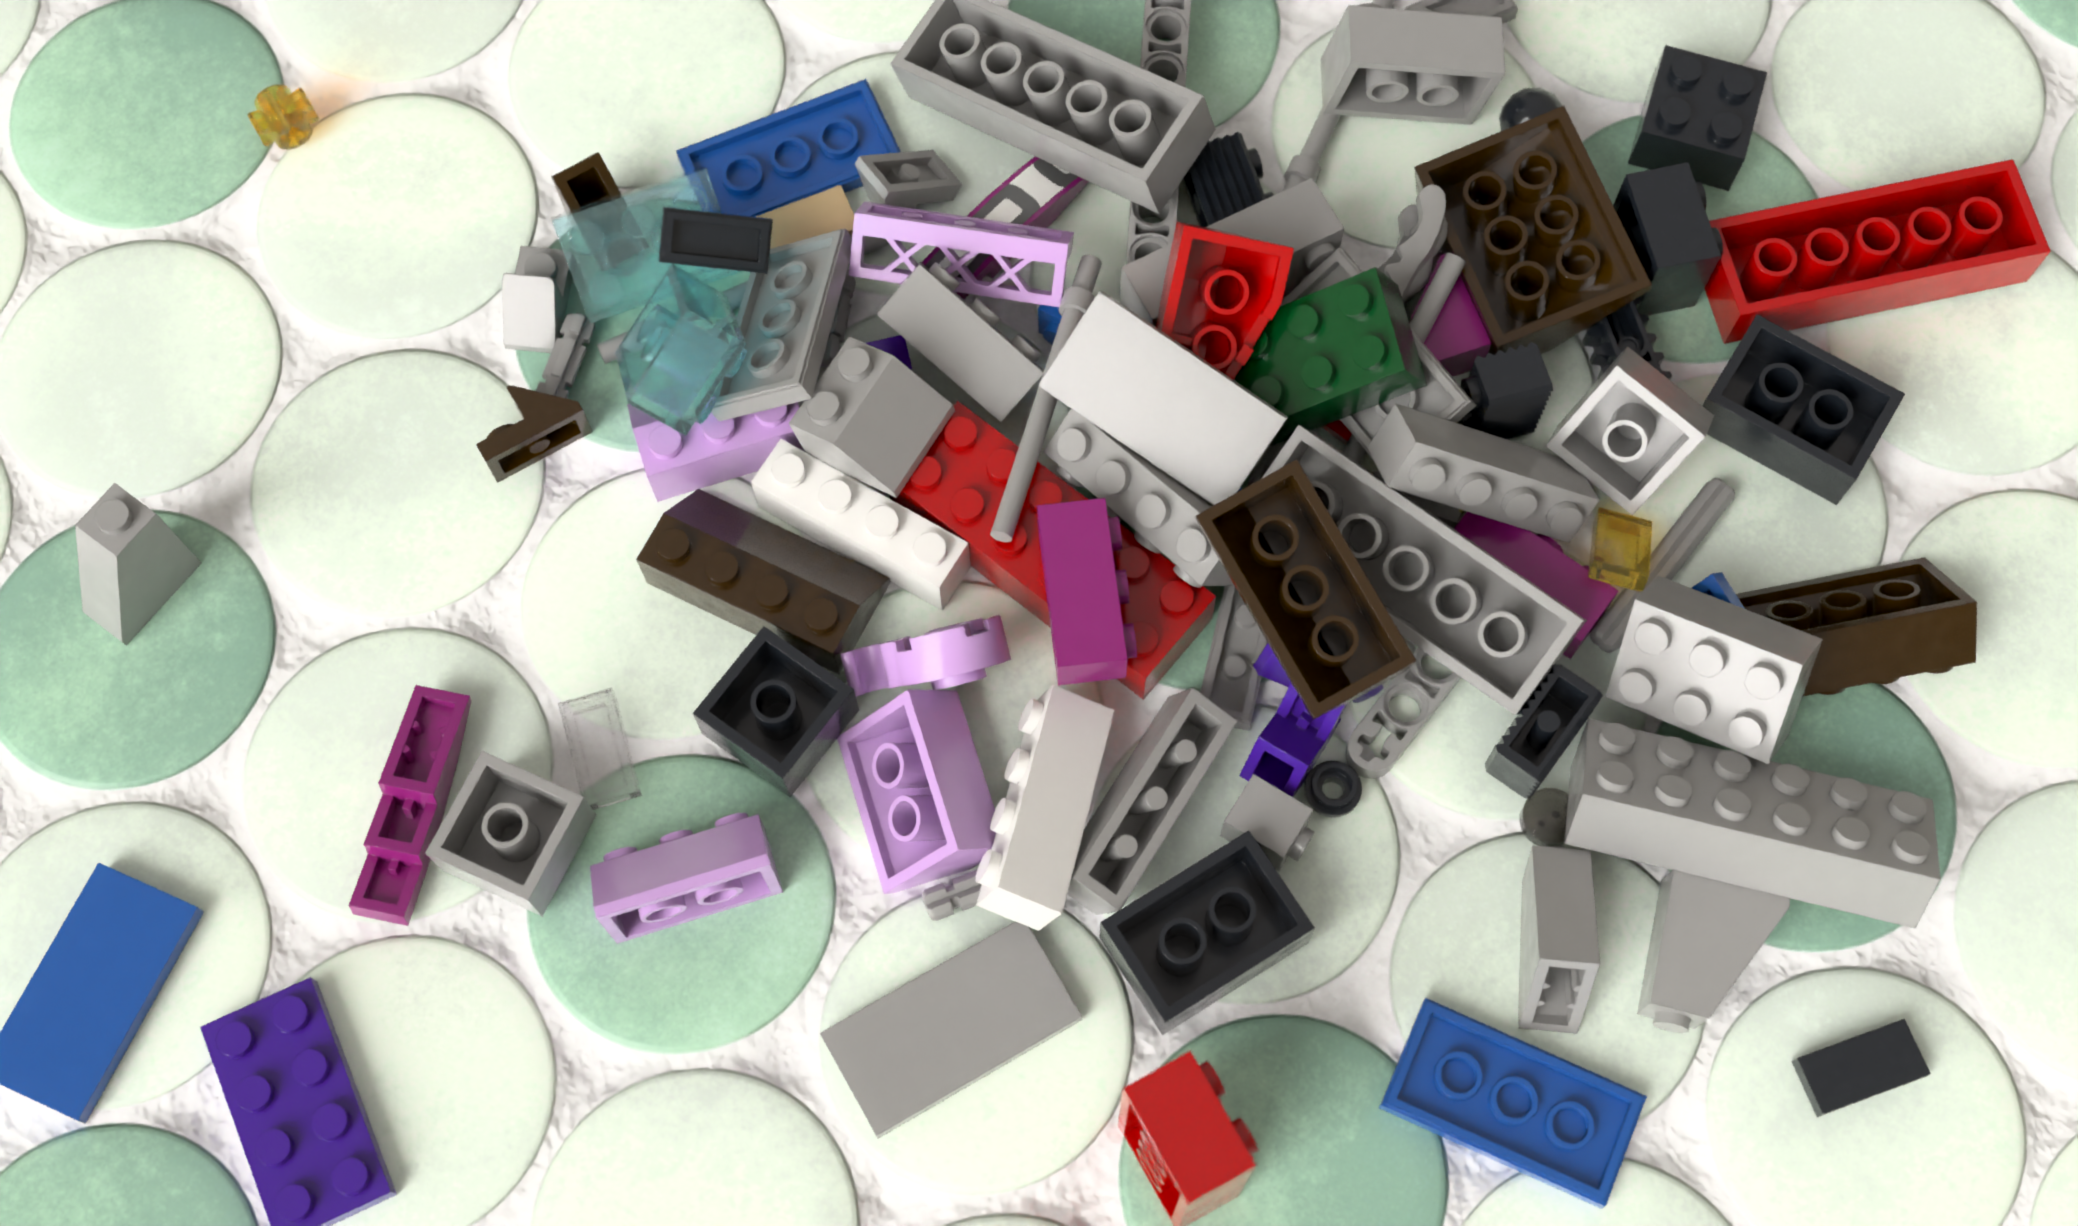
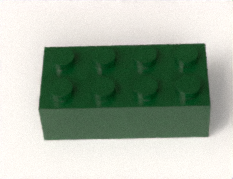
M1376 267L1280 306L1272 321L1269 320L1254 345V351L1245 366L1242 365L1234 381L1288 416V419L1269 447L1288 440L1298 425L1314 430L1427 386L1399 286Z

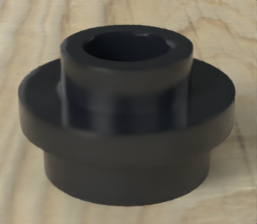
M1331 760L1316 765L1309 772L1305 781L1304 792L1307 802L1317 813L1326 817H1341L1350 813L1359 803L1362 794V784L1357 772L1351 766L1340 761ZM1329 782L1336 783L1342 788L1343 795L1336 799L1329 798L1323 793L1322 786Z

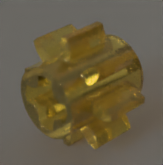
M280 84L263 89L254 100L257 110L248 113V118L264 146L267 147L275 142L279 148L285 150L295 149L305 144L313 133L310 124L319 121L318 115L302 88H298L292 93L289 87Z

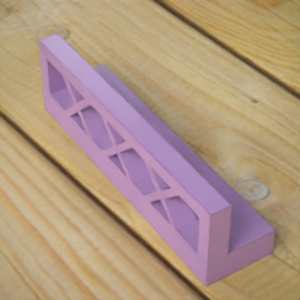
M864 201L854 213L849 276L901 284L918 265L912 255L925 245L937 246L952 263L945 270L950 274L957 270L963 277H954L960 283L954 290L955 292L1059 307L1064 293L1067 262L1072 253L1074 232ZM866 236L886 239L899 257L886 267L864 264ZM900 241L916 244L907 250ZM953 249L964 250L968 252L964 254L962 257H959ZM978 253L991 254L1005 272L992 282L978 281L965 263ZM1006 257L1018 258L1021 260L1018 261L1016 264L1012 265ZM1031 261L1055 264L1052 291L1030 288L1018 271ZM904 262L910 270L898 269L896 267ZM1008 278H1011V280L1015 283L1016 286L1005 285L1002 283L1006 281Z

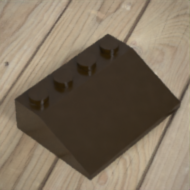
M1565 106L1414 167L1417 196L1424 187L1431 184L1439 186L1445 193V219L1448 223L1447 237L1441 249L1444 254H1455L1466 262L1460 275L1492 343L1489 353L1496 355L1498 350L1506 353L1509 347L1517 350L1520 344L1528 347L1530 341L1538 345L1541 354L1546 353L1651 290L1652 284Z

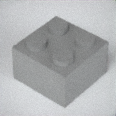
M1627 346L1558 424L1546 447L1633 515L1706 437L1714 415Z
M482 751L425 854L441 870L543 917L591 827L596 813L584 796Z

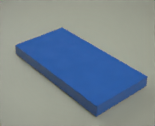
M867 79L676 150L678 161L700 211L752 217L759 216L838 185L842 186L844 193L863 186V183L855 166L859 156L901 152Z
M98 862L0 1031V1085L86 1124L204 911L197 906Z
M1424 998L1379 1108L1602 1209L1606 1207L1647 1096L1428 998Z

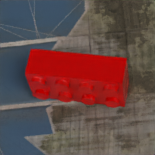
M1191 1050L1124 1087L1118 1119L1120 1131L1173 1226H1187L1238 1197L1256 1167L1253 1155L1259 1152L1257 1144L1244 1121L1240 1117L1231 1121L1224 1110L1220 1098L1226 1095V1092L1214 1068L1208 1061L1198 1064Z

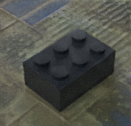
M1756 315L1702 406L1714 415L1707 435L1837 505L1857 480L1905 393L1767 319Z
M1247 831L1100 922L1099 938L1161 1034L1164 1035L1308 944L1315 927L1251 832Z

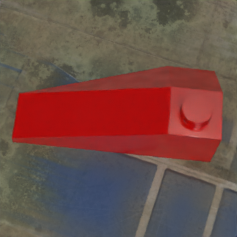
M1177 221L1163 284L1156 328L1234 380L1242 365L1245 366L1254 351L1253 347L1269 320L1272 321L1282 304L1294 248Z

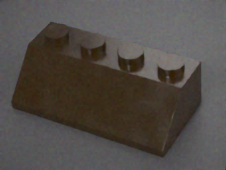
M1297 459L1195 516L1197 523L1313 720L1361 697L1407 671L1417 661Z
M697 489L663 513L636 559L648 584L755 635L765 626L817 664L840 675L843 669L840 653L855 648L891 583L890 578L701 489Z
M1925 557L1736 594L1746 610L1823 639L1803 696L1818 693L1833 695L1841 693L1849 687L1869 683L1889 684L1896 682L1900 677L1925 672L1934 674L1945 673L1956 666L1976 663L1977 601Z

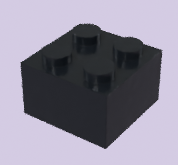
M1665 45L1650 81L1628 164L1651 170L1688 162L1695 181L1729 191L1746 157L1767 72Z
M1688 162L1626 174L1613 204L1652 284L1651 290L1640 296L1642 302L1638 308L1639 314L1649 316L1695 306L1723 254L1721 235L1717 228H1711L1705 211L1707 202L1704 187L1700 181L1694 180Z
M763 626L692 714L704 736L791 797L857 714L859 707L853 688Z

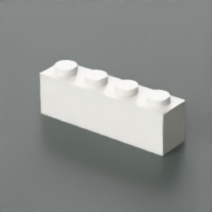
M783 439L779 440L751 481L760 509L849 559L889 577L892 583L942 611L971 567L968 542Z
M1055 684L1038 700L1030 699L1018 724V730L1024 732L1021 746L1016 748L1011 755L1004 774V779L1010 781L1007 796L997 805L990 824V830L996 832L992 850L989 849L984 854L976 873V882L982 884L976 906L1038 931L1062 914L1115 710Z

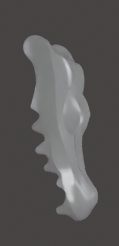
M1431 184L1424 187L1416 198L1417 205H1409L1400 212L1398 216L1400 236L1393 255L1377 268L1398 284L1403 303L1409 301L1429 282L1433 267V256L1441 249L1447 237L1448 223L1445 219L1446 197L1444 191L1437 185Z

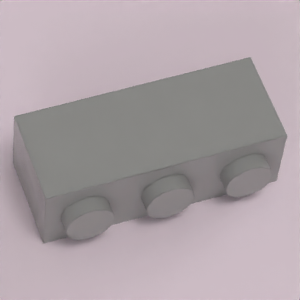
M919 262L878 310L877 315L996 419L1002 422L1043 375V369L1036 363L1042 355L1019 334L1011 341L995 327L1001 319L978 298L971 305L954 291L960 283L941 265L935 262L928 269L922 262Z

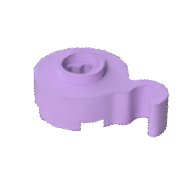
M996 615L985 620L980 618L929 630V632L924 633L925 635L914 638L907 636L840 653L847 684L854 689L855 696L857 697L879 689L915 685L930 681L932 689L938 690L987 677L985 668L1011 660L1001 616Z

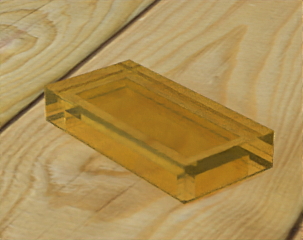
M1598 507L1593 521L1588 577L1643 592L1650 574L1652 521Z

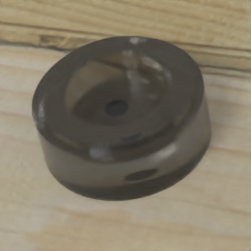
M1543 788L1537 790L1532 797L1529 796L1522 806L1519 815L1520 827L1527 839L1535 845L1551 847L1565 844L1568 794L1556 788Z

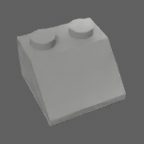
M849 336L816 383L812 399L804 400L789 422V425L806 453L850 477L897 498L955 412L953 404L895 356Z

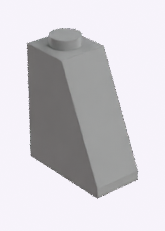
M116 483L105 492L75 525L82 611L126 646L201 565V561L154 511Z
M1532 845L1522 880L1518 1027L1577 1034L1600 966L1591 850Z
M1672 870L1660 883L1637 1014L1654 1018L1653 1025L1655 1027L1675 1033H1687L1689 1028L1695 1029L1708 1020L1787 912L1791 898Z

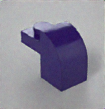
M1291 683L1276 714L1258 736L1239 776L1249 782L1254 774L1284 793L1294 797L1334 734L1347 704L1313 720Z

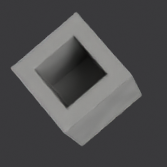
M1253 774L1225 818L1220 836L1231 842L1245 832L1250 831L1274 868L1280 871L1288 856L1298 861L1311 841L1315 832L1307 828L1313 809Z

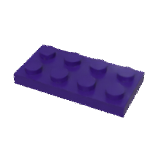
M309 977L200 1027L270 1226H331L397 1195L316 980Z

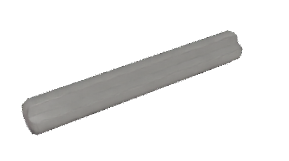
M1713 478L1703 486L1590 632L1591 641L1599 646L1601 650L1611 653L1620 648L1635 599L1657 576L1669 580L1673 579L1735 498V491L1732 487L1726 485L1719 478Z

